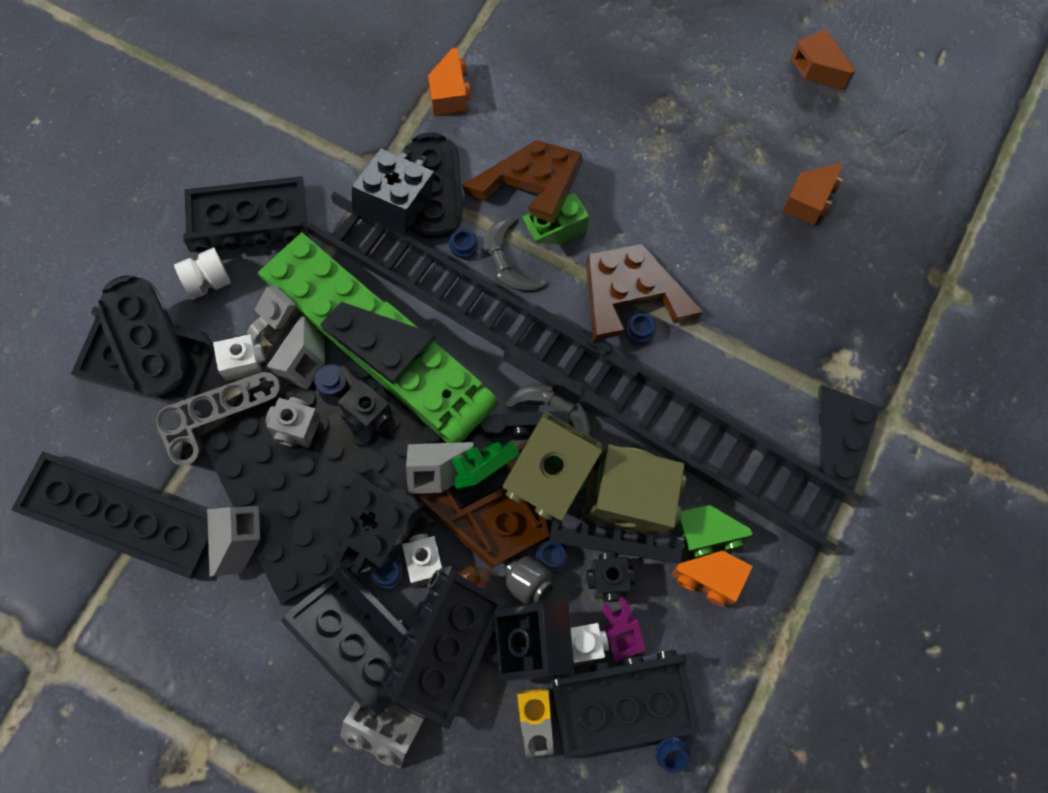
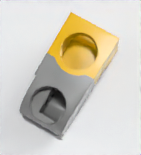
M548 689L517 692L525 757L553 755Z

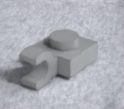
M276 285L267 286L254 309L260 317L250 325L247 334H251L255 341L259 339L260 335L268 338L273 328L276 330L284 327L296 304Z

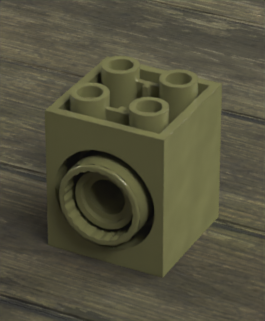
M544 411L502 486L508 490L506 495L521 504L525 501L537 507L535 511L548 520L552 521L555 517L562 521L602 452L601 442ZM556 455L563 460V464L559 467H552L546 462V458Z
M608 444L602 450L589 472L580 521L587 520L589 523L612 529L615 528V525L622 526V531L645 537L647 531H654V538L673 529L681 517V507L678 506L679 495L683 492L686 484V475L683 474L684 463L657 457L645 450Z

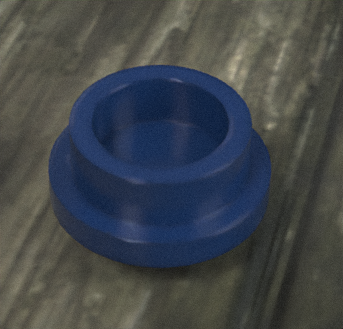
M457 230L449 239V249L456 257L469 258L478 250V239L470 230Z
M635 314L627 321L626 333L632 341L646 343L656 333L655 321L647 314Z
M328 364L316 372L314 381L317 389L322 394L331 396L340 393L345 388L347 377L341 367Z
M547 540L537 548L536 559L550 569L552 573L562 570L567 564L568 551L563 544Z
M395 558L382 567H378L373 563L370 577L376 587L390 590L401 583L403 568Z
M672 737L659 743L655 750V757L659 766L668 772L676 773L682 771L687 766L690 750L684 740Z

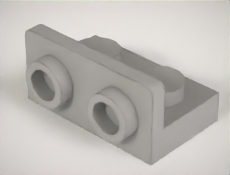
M355 701L343 721L340 736L350 747L370 752L382 764L401 768L424 719L393 703L374 720Z

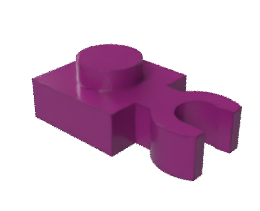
M623 597L619 598L621 607L616 613H612L607 603L602 605L603 614L612 623L604 626L603 629L607 635L611 657L615 662L646 651L639 622L634 616L629 617L631 608Z

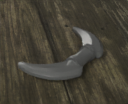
M510 217L498 221L490 227L483 243V250L493 257L497 266L498 273L496 278L505 286L519 291H534L545 287V281L526 278L512 269L511 264L508 263L503 253L502 242L504 234L516 222V218Z
M545 384L525 386L516 391L506 404V407L510 409L525 402H544V404L551 405L559 411L569 412V420L572 426L590 435V419L585 408L580 403H570L556 395V392L552 390V386Z

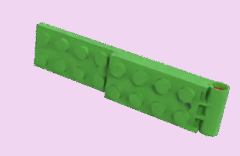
M302 232L258 272L262 280L269 286L276 285L296 304L294 307L434 430L446 443H462L499 404L497 397L484 387L481 381L435 342L425 350L397 383L393 385L322 330L320 324L341 301L410 326H416L390 303L381 301Z

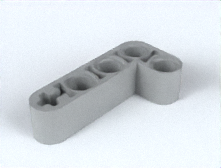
M267 372L257 373L162 408L157 414L156 424L170 459L177 465L182 466L194 462L199 450L191 429L273 399L278 394L280 388L276 376ZM262 377L264 381H271L272 386L268 388L269 393L267 395L262 391L252 393L255 399L249 402V393L243 386L244 383L248 382L249 388H253L260 384L259 379ZM236 388L241 391L243 398L239 405L232 407L227 405L224 397L229 389ZM202 399L208 400L212 405V412L204 418L196 416L193 412L194 404ZM168 411L177 412L181 416V424L175 429L166 428L161 420L164 413ZM181 441L190 443L193 447L192 454L188 458H178L173 451L177 443Z

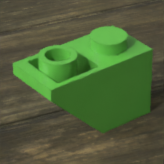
M572 193L566 197L554 223L536 218L535 216L533 217L530 213L522 216V220L536 243L561 245L587 233L589 215L576 193Z
M711 505L681 511L680 520L675 526L678 536H684L682 550L684 556L694 554L695 559L713 554V549L725 547L726 551L742 548L745 546L744 542L752 536L750 528Z

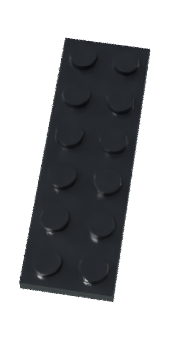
M44 451L39 456L11 509L23 516L191 580L194 579L209 547L208 516L206 512Z

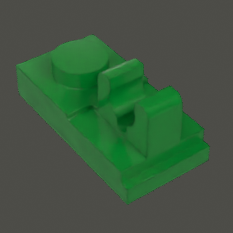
M500 442L493 443L482 450L483 456L477 447L465 450L469 459L468 463L464 455L454 457L452 462L458 472L454 476L456 489L476 485L518 456L520 453L515 443L502 446Z

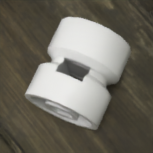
M215 248L198 254V259L195 261L188 258L174 264L179 279L191 300L208 294V288L212 287L218 290L231 284L230 278Z

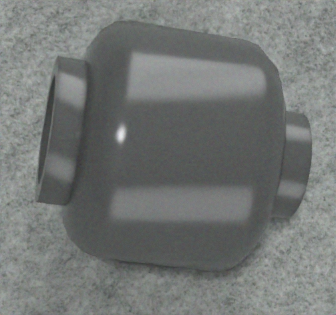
M525 556L520 560L514 559L505 570L507 575L505 580L507 591L525 605L545 602L554 589L552 571L532 556Z

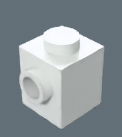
M251 334L213 342L218 372L225 381L262 373L260 362H265L264 351L261 343L256 344Z
M419 534L410 537L408 543L402 544L413 588L427 585L433 573L442 568L435 536L428 537L427 534Z
M598 623L571 628L574 666L599 662L605 658L604 652L609 651L606 632L599 630Z

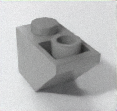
M301 316L267 367L286 383L308 389L315 378L316 372L325 364V335L305 317Z
M473 442L408 444L406 461L408 493H442L453 486L454 482H456L454 476L458 472L452 459L456 456L464 455L468 463L469 459L465 450L473 448Z
M259 506L207 509L210 576L242 573L260 540Z

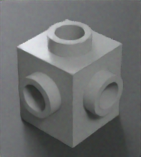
M291 397L289 400L278 398L275 407L271 406L266 416L267 429L274 437L273 440L289 447L295 443L309 448L320 421L315 408L308 407V403Z

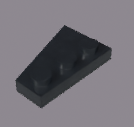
M342 301L320 324L322 330L393 385L397 383L436 339L435 334Z
M821 385L818 388L821 410L819 414V426H821L820 472L854 491L880 406Z

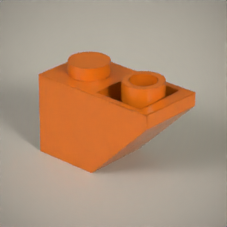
M452 48L428 75L434 116L467 112L466 100L471 99L469 82L464 83L463 76H467L465 59H459L458 48Z
M720 551L678 564L671 576L677 578V584L690 591H694L696 588L707 594V600L724 607L725 604L731 606L737 601L753 566L724 551Z

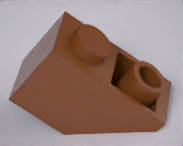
M826 29L797 41L790 58L804 79L842 90L848 87L856 72L852 62L845 57L837 41L830 36Z
M835 163L801 173L782 212L812 225L816 223L820 215L825 217L833 202L828 197L830 193L836 194L843 180L842 177L838 176L843 165Z

